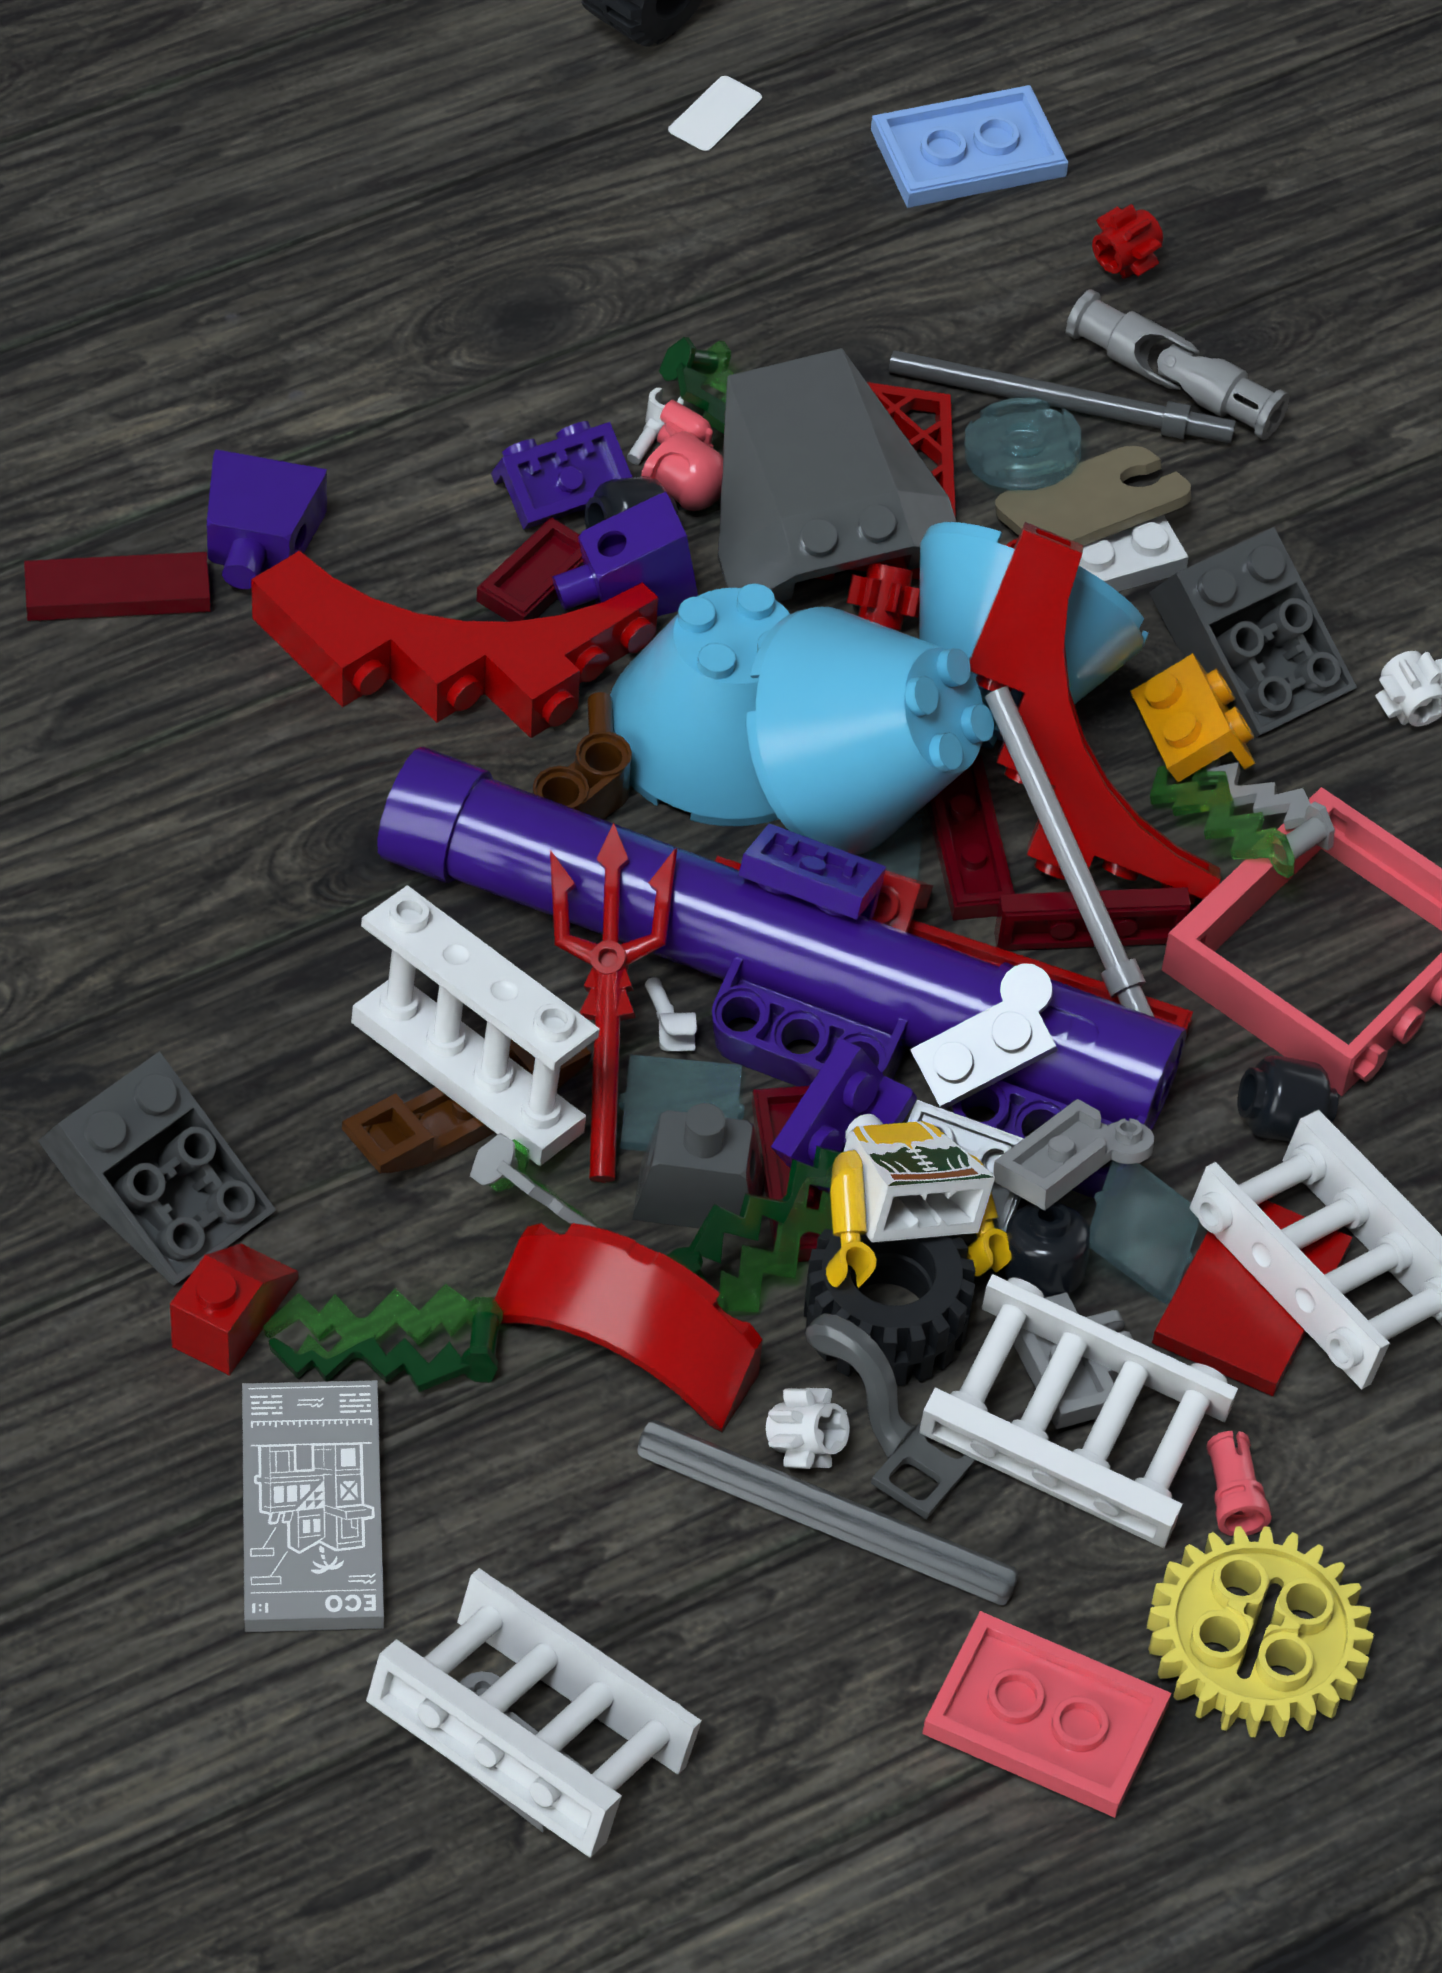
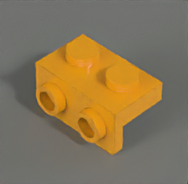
M1193 653L1130 691L1167 769L1177 782L1182 781L1230 751L1244 770L1255 764L1246 745L1247 742L1254 739V735L1238 708L1235 706L1229 710L1227 707L1228 703L1235 700L1230 687L1217 668L1207 673Z

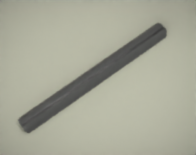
M650 1420L641 1433L638 1442V1454L640 1457L995 1604L1006 1605L1015 1590L1018 1570L1013 1566L660 1421Z

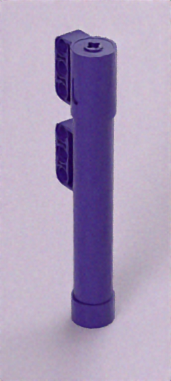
M424 746L413 751L395 779L381 817L377 847L378 854L382 859L446 883L458 880L553 916L550 867L551 850L576 885V888L568 893L569 922L603 935L605 869L598 863L597 857L613 823L494 780L490 771ZM615 824L629 859V863L621 870L618 941L626 943L651 934L656 891L649 886L648 882L673 850L678 847ZM681 848L677 849L666 945L652 953L724 980L713 1003L712 1021L716 1048L723 1057L731 1062L795 1086H810L836 1044L842 1038L861 1047L882 1074L893 1080L907 1049L910 1050L1003 1001L1000 993L1001 981L1006 972L1015 965L1004 962L1000 966H996L861 915L857 920L848 916L838 917L829 915L821 911L816 904L795 896L767 892L757 882L738 876L739 870ZM1051 979L1053 986L1052 1000L1048 1007L1040 1013V1016L1058 1051L951 1106V1112L966 1117V1111L973 1107H987L994 1111L996 1115L989 1121L980 1123L1021 1138H1026L1025 1135L1038 1129L1076 1099L1099 1110L1101 1122L1107 1126L1121 1119L1129 1121V1118L1138 1120L1153 1131L1180 1063L1185 1045L1186 1029ZM740 1017L751 1018L757 1022L753 1028L743 1032L733 1031L727 1027L730 1021ZM804 1039L816 1044L812 1051L805 1054L792 1053L786 1049L787 1045L794 1040ZM1116 1162L1110 1167L1100 1168L1073 1188L1072 1191L1098 1199L1113 1197L1123 1190L1135 1164Z

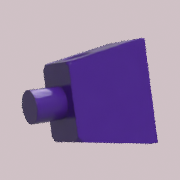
M215 449L207 513L208 559L215 564L224 565L222 576L229 585L239 589H250L251 579L259 575L260 572L268 570L298 551L304 554L327 511V469Z
M667 492L658 494L583 530L578 536L584 565L552 576L558 599L564 611L593 600L597 604L604 602L642 582L658 596L657 617L678 612L680 604L685 599L698 596L687 534Z

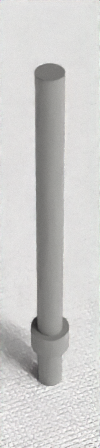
M1008 687L996 689L987 694L985 699L1104 965L1105 971L1101 973V977L1111 998L1118 997L1120 1004L1154 1017L1141 988L1146 983L1136 959H1128Z

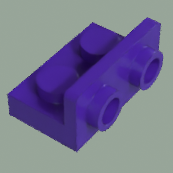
M588 421L578 422L557 432L556 440L537 446L535 439H527L513 444L502 451L503 457L495 466L491 475L495 485L505 483L523 530L545 523L551 517L557 519L584 510L588 500L593 497L600 484L611 479L632 477L610 422L592 428Z
M769 823L743 854L738 876L757 882L767 892L779 895L789 894L816 904L821 911L829 915L838 917L848 916L857 920L860 915L869 919L873 918L887 867Z
M840 1038L771 1148L790 1169L792 1159L813 1166L816 1146L840 1152L844 1151L846 1130L854 1119L860 1115L873 1114L883 1124L902 1123L915 1104L917 1096L911 1088L884 1076L861 1047ZM833 1165L828 1168L824 1177H807L804 1182L830 1194Z

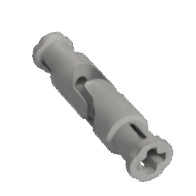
M1092 289L1087 290L1077 300L1067 320V336L1073 339L1084 337L1107 350V356L1110 359L1168 389L1180 390L1182 387L1200 407L1221 418L1229 415L1255 429L1254 434L1256 437L1267 440L1283 420L1290 399V395L1281 389L1276 392L1268 390L1248 379V373L1225 359L1196 356L1194 353L1199 354V350L1191 342L1185 340V338L1134 311H1130L1127 314L1118 311L1102 302L1101 295ZM1169 339L1175 342V344H1172L1160 353L1157 360L1158 374H1156L1148 365L1149 351L1157 341ZM1246 398L1256 403L1258 405V409H1255L1250 405L1246 404L1244 402V399Z

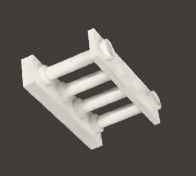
M408 885L362 917L361 927L391 948L392 953L389 980L353 1005L352 1024L495 1133H502L515 1143L516 1149L539 1166L584 1133L586 1115L557 1094L561 1065L599 1037L600 1028ZM416 968L439 984L437 1003L414 986ZM463 1003L487 1021L485 1039L461 1021ZM511 1039L535 1057L533 1075L509 1058Z
M1318 1109L1299 1120L1282 1163L1240 1185H1237L1216 1162L1206 1166L1189 1209L1196 1215L1202 1226L1216 1236L1328 1354L1331 1361L1341 1368L1362 1390L1371 1385L1389 1347V1339L1431 1316L1442 1325V1235ZM1302 1182L1326 1206L1280 1229L1262 1211L1258 1204ZM1345 1226L1369 1251L1324 1275L1300 1249ZM1389 1271L1413 1296L1367 1320L1344 1294Z
M992 1274L986 1286L982 1310L997 1317L960 1391H952L951 1394H948L935 1387L924 1408L919 1433L1157 1546L1165 1548L1182 1507V1503L1172 1499V1494L1168 1489L1204 1414L1225 1423L1238 1388L1228 1384L1224 1375L1207 1365L1194 1363L1189 1366L1045 1299L1043 1293L1027 1281L1018 1278H1009L1006 1281ZM1023 1328L1058 1346L1021 1420H1013L1010 1423L987 1412L988 1409L984 1401L1020 1329ZM1083 1356L1119 1374L1083 1448L1074 1449L1072 1452L1048 1441L1049 1437L1045 1431ZM1143 1385L1179 1401L1180 1404L1144 1478H1136L1133 1481L1110 1470L1107 1459Z
M480 1568L471 1575L457 1621L461 1626L425 1657L420 1656L397 1639L379 1654L366 1700L368 1703L589 1858L607 1842L622 1797L616 1790L651 1757L676 1774H680L687 1766L702 1721L684 1709L680 1704L669 1699ZM486 1642L516 1664L484 1693L478 1696L448 1674ZM541 1680L572 1702L534 1735L505 1715L504 1712ZM594 1719H598L628 1741L593 1774H590L561 1754L560 1751Z

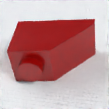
M242 1243L206 1254L170 1303L172 1348L230 1376L298 1280V1271Z

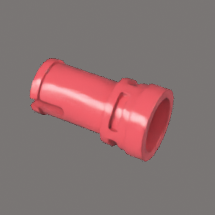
M1225 1431L1213 1436L1206 1446L1211 1457L1217 1486L1214 1494V1501L1217 1506V1524L1219 1530L1226 1535L1233 1536L1235 1527L1241 1526L1248 1536L1260 1532L1264 1526L1267 1527L1272 1519L1269 1503L1265 1499L1264 1488L1256 1479L1248 1435L1238 1431L1236 1435L1238 1447L1235 1448L1233 1431Z

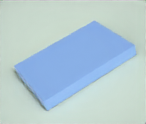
M1030 85L872 116L871 132L907 208L1066 177L1068 161Z

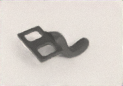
M826 1313L820 1315L807 1327L805 1332L806 1340L815 1350L848 1362L860 1374L866 1388L867 1412L870 1424L887 1456V1461L872 1477L871 1484L927 1520L977 1460L967 1455L959 1459L951 1458L928 1443L925 1438L926 1436L919 1433L921 1422L916 1426L903 1421L898 1412L895 1376L889 1361L878 1344L865 1331L852 1322L837 1315ZM910 1464L933 1478L938 1486L927 1499L917 1500L892 1484L890 1477L901 1465Z

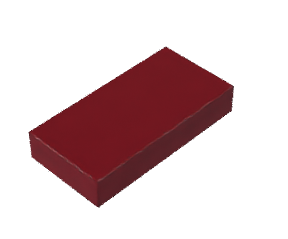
M551 517L477 587L476 601L509 622L538 618L558 598L552 576L584 565L578 540L580 534Z

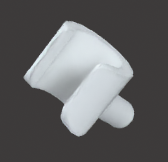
M661 387L653 389L649 394L645 419L646 425L627 455L628 461L632 464L638 465L657 438L660 429L665 424L660 420L661 412L665 405L661 404L663 388ZM680 396L677 402L683 405L684 400Z
M657 977L649 978L645 983V987L657 1011L656 1014L659 1019V1046L661 1050L695 1051L694 1034L697 1030L695 1012L674 1013L673 1005H671L660 979Z

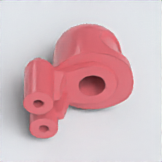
M671 400L665 405L660 415V420L665 423L657 436V442L661 445L647 459L641 476L657 479L666 489L667 494L680 503L683 509L700 511L712 506L721 496L723 456L714 449V445L711 443L713 430L710 423L698 413L675 400Z

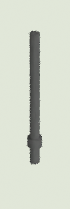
M893 350L889 364V373L1158 428L1161 429L1162 436L1184 440L1187 434L1231 444L1235 430V420L1192 412L1191 405L1168 401L1167 405L1163 406Z

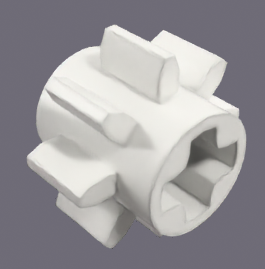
M1417 651L1403 652L1392 658L1382 669L1379 679L1384 689L1375 695L1388 718L1397 716L1402 725H1406L1409 722L1413 726H1424L1436 721L1442 716V658L1434 661L1429 652L1421 655Z
M829 1388L784 1389L783 1398L785 1402L778 1403L768 1413L766 1435L769 1447L780 1453H785L784 1467L810 1469V1467H832L831 1454L840 1452L846 1446L849 1437L850 1425L846 1409H843L838 1404L830 1403L832 1390Z

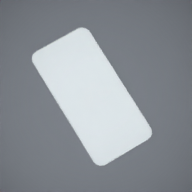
M721 76L669 126L668 131L702 151H709L762 99V95L729 76Z

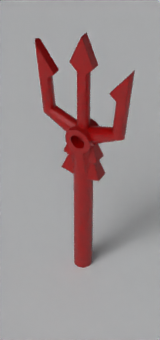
M614 822L597 857L598 863L605 869L602 941L598 944L570 935L568 893L576 888V885L550 850L555 946L592 966L584 984V988L589 994L579 1013L586 1019L594 1020L595 1025L600 1028L599 1037L594 1040L589 1179L602 1183L615 1181L620 1021L636 1018L627 992L634 991L627 972L631 963L666 945L678 849L673 850L648 882L649 886L656 891L651 934L619 944L621 870L629 863V859Z

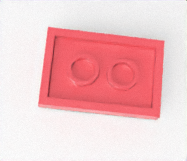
M980 1611L925 1719L922 1734L1115 1818L1168 1708L1171 1693Z

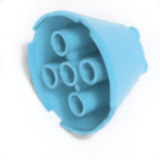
M959 522L937 523L927 529L920 543V640L944 649H961L966 653L968 659L970 658L1014 548L999 543L1002 536L1001 531ZM1078 566L1068 600L1065 632L1069 687L1074 704L1139 653L1149 635V632L1143 630L1141 634L1139 630L1144 618L1135 606L1109 584L1081 566ZM972 672L974 678H976L977 674ZM978 685L983 704L989 708L985 696L992 691ZM1012 688L1010 693L1016 706H1018L1023 692ZM995 719L993 736L990 740L982 742V747L993 748L997 739L1003 741Z
M748 584L742 588H721L708 591L697 597L685 599L680 604L678 614L620 674L610 694L613 709V733L623 737L629 743L632 751L630 785L646 800L658 806L661 800L675 808L690 812L691 821L717 826H749L779 819L770 806L756 775L749 748L746 725V712L756 711L758 678L750 677L756 654L770 630L779 621L790 615L788 610L775 600L774 593L766 586Z
M814 607L796 611L786 616L765 637L752 665L750 677L758 678L756 711L746 712L748 743L756 775L770 806L789 831L854 855L868 852L886 841L963 773L976 759L982 742L990 740L993 736V715L990 709L983 704L979 687L971 672L970 662L965 652L958 648L944 649L840 609Z

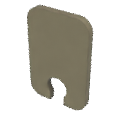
M1124 446L1008 490L996 498L995 509L997 517L1017 535H1020L1024 523L1027 522L1085 546L1182 508L1191 500V484L1177 471L1163 476L1158 482L1145 487H1133L1124 484L1123 482L1130 477L1147 475L1161 469V459L1150 450L1140 446Z

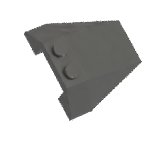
M842 348L727 376L720 532L718 541V561L726 588H742L748 584L764 585L774 593L775 600L781 602L792 599L795 583L849 569L902 556L907 570L919 568L920 543L927 529L937 523L956 522L948 495Z

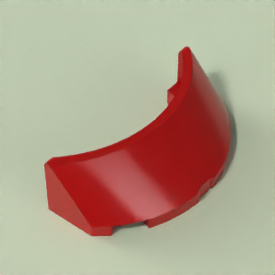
M542 1223L527 1226L517 1243L489 1311L499 1317V1324L524 1323L554 1328L585 1338L621 1355L663 1382L688 1403L710 1427L720 1432L724 1431L759 1375L763 1339L751 1323L743 1322L730 1316L719 1306L717 1298L720 1293L665 1254L649 1249L629 1237L594 1226L572 1223L565 1234H558L548 1229Z

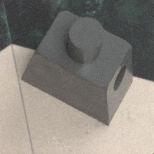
M710 1103L696 1104L688 1112L673 1110L661 1112L641 1161L632 1220L700 1229L714 1204L740 1215L745 1193L762 1196L764 1174L754 1125L747 1120L725 1118L722 1110Z

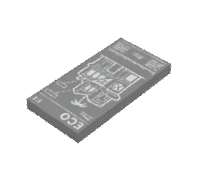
M378 1380L242 1383L245 1632L383 1629L384 1604Z

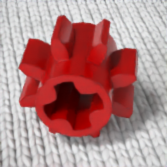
M1130 204L1122 210L1117 206L1096 220L1102 232L1094 236L1092 248L1097 261L1106 271L1112 274L1120 272L1122 278L1126 279L1132 274L1139 277L1159 264L1153 252L1162 247L1163 232L1160 224L1151 213L1143 209L1136 211L1134 205Z
M874 563L868 565L866 577L852 575L847 603L860 606L859 617L891 629L901 630L904 615L918 618L920 588L910 587L914 571Z

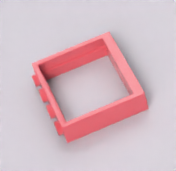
M1321 787L1309 798L1311 804L1317 802L1326 807L1335 829L1333 847L1327 851L1315 845L1297 859L1288 863L1279 856L1275 844L1296 828L1285 830L1283 823L1169 932L1162 971L1284 1057L1320 1064L1328 1074L1331 1088L1336 1089L1337 1093L1343 1096L1359 1079L1365 1082L1372 1079L1382 1067L1387 1057V1051L1397 1041L1402 1044L1410 1041L1421 1027L1425 1019V1013L1435 1003L1442 1006V952L1349 1045L1215 952L1321 849L1442 931V868Z

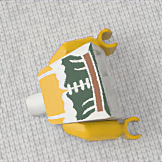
M864 1114L849 1124L845 1135L846 1145L844 1151L835 1158L831 1177L830 1201L833 1235L841 1239L840 1250L826 1267L828 1282L833 1287H838L845 1280L848 1265L856 1272L858 1288L865 1283L876 1268L877 1259L874 1252L868 1245L861 1242V1235L864 1234L873 1243L976 1233L977 1239L968 1246L967 1259H971L974 1262L975 1276H981L991 1267L994 1272H998L1011 1261L1012 1256L1009 1250L1007 1233L1000 1229H995L993 1223L994 1219L999 1218L991 1192L995 1176L984 1167L977 1157L963 1150L936 1126L924 1121L883 1124L875 1115Z

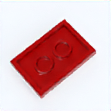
M1268 1200L1258 1204L1262 1211L1280 1229L1305 1217ZM1336 1230L1300 1250L1325 1275L1342 1265L1350 1249L1353 1237ZM1208 1231L1154 1331L1152 1344L1193 1362L1207 1365L1227 1377L1274 1396L1306 1331L1216 1236Z

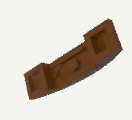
M511 1039L509 1058L533 1075L535 1057ZM587 1047L561 1065L557 1090L590 1061L591 1052ZM436 1087L405 1103L395 1093L342 1121V1130L380 1174L394 1173L427 1165L464 1150L495 1133Z

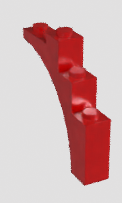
M1025 522L970 655L971 672L977 674L975 678L977 684L987 690L994 691L1002 687H1008L1010 692L1012 688L1023 692L1017 706L1018 711L1088 868L1094 856L1104 859L1102 867L1105 870L1119 877L1136 881L1138 875L1142 874L1162 882L1160 888L1188 887L1190 904H1194L1197 897L1205 899L1221 881L1220 868L1177 846L1139 816L1107 778L1084 736L1069 687L1065 648L1068 600L1083 553V545ZM1003 740L998 752L997 763L1007 767L1004 774L1008 778L1023 784ZM1038 819L1028 843L1027 855L1037 859L1034 866L1038 870L1065 880Z
M301 551L296 552L251 579L252 619L342 707L362 695L373 694L391 678L436 723L455 711L468 709L481 695L485 694L530 738H533L550 726L556 727L565 723L578 710L579 684L581 682L594 680L607 666L628 653H636L642 650L656 636L658 596L643 582L604 602L562 615L501 622L462 621L420 614L371 598L332 577Z

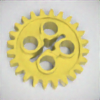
M1241 1526L1235 1527L1230 1545H1226L1214 1532L1208 1534L1205 1554L1198 1548L1190 1544L1187 1545L1181 1564L1170 1561L1166 1567L1164 1583L1156 1584L1151 1603L1155 1607L1150 1608L1147 1621V1629L1153 1631L1148 1649L1149 1654L1163 1656L1157 1673L1159 1678L1167 1679L1179 1676L1173 1697L1178 1701L1195 1694L1199 1698L1195 1716L1199 1719L1207 1715L1214 1708L1221 1711V1729L1227 1731L1238 1717L1246 1719L1250 1737H1256L1261 1721H1270L1276 1734L1279 1737H1285L1290 1718L1294 1717L1306 1731L1311 1730L1313 1727L1316 1709L1332 1719L1336 1715L1340 1702L1339 1698L1351 1701L1358 1683L1357 1679H1363L1369 1662V1657L1366 1655L1369 1654L1373 1641V1633L1365 1630L1371 1615L1370 1608L1355 1606L1362 1587L1359 1583L1339 1585L1345 1568L1343 1562H1338L1324 1568L1319 1564L1323 1546L1318 1544L1306 1554L1297 1551L1298 1534L1293 1532L1287 1537L1283 1545L1274 1544L1270 1527L1266 1526L1263 1527L1258 1542H1249L1245 1531ZM1271 1584H1279L1282 1590L1277 1598L1270 1625L1266 1628L1252 1673L1249 1678L1242 1679L1238 1676L1237 1672L1245 1657L1249 1638L1255 1630L1268 1588ZM1226 1588H1241L1248 1592L1249 1595H1234L1227 1591ZM1291 1611H1306L1309 1614L1313 1615L1314 1618H1300L1294 1615ZM1204 1643H1219L1229 1651H1213L1206 1647ZM1276 1665L1283 1666L1293 1671L1294 1675H1281L1270 1667Z

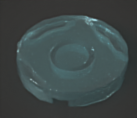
M1011 398L993 403L981 410V418L976 420L974 424L971 420L965 429V460L973 474L989 485L1007 490H1037L1055 485L1072 474L1081 460V428L1076 419L1063 408L1062 414L1050 409L1049 402L1041 399Z

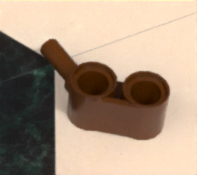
M596 692L588 697L589 735L583 737L578 743L575 761L568 767L554 766L541 771L534 780L532 794L604 820L615 810L621 808L628 800L632 751L629 743L623 737L613 733L612 697L604 692Z

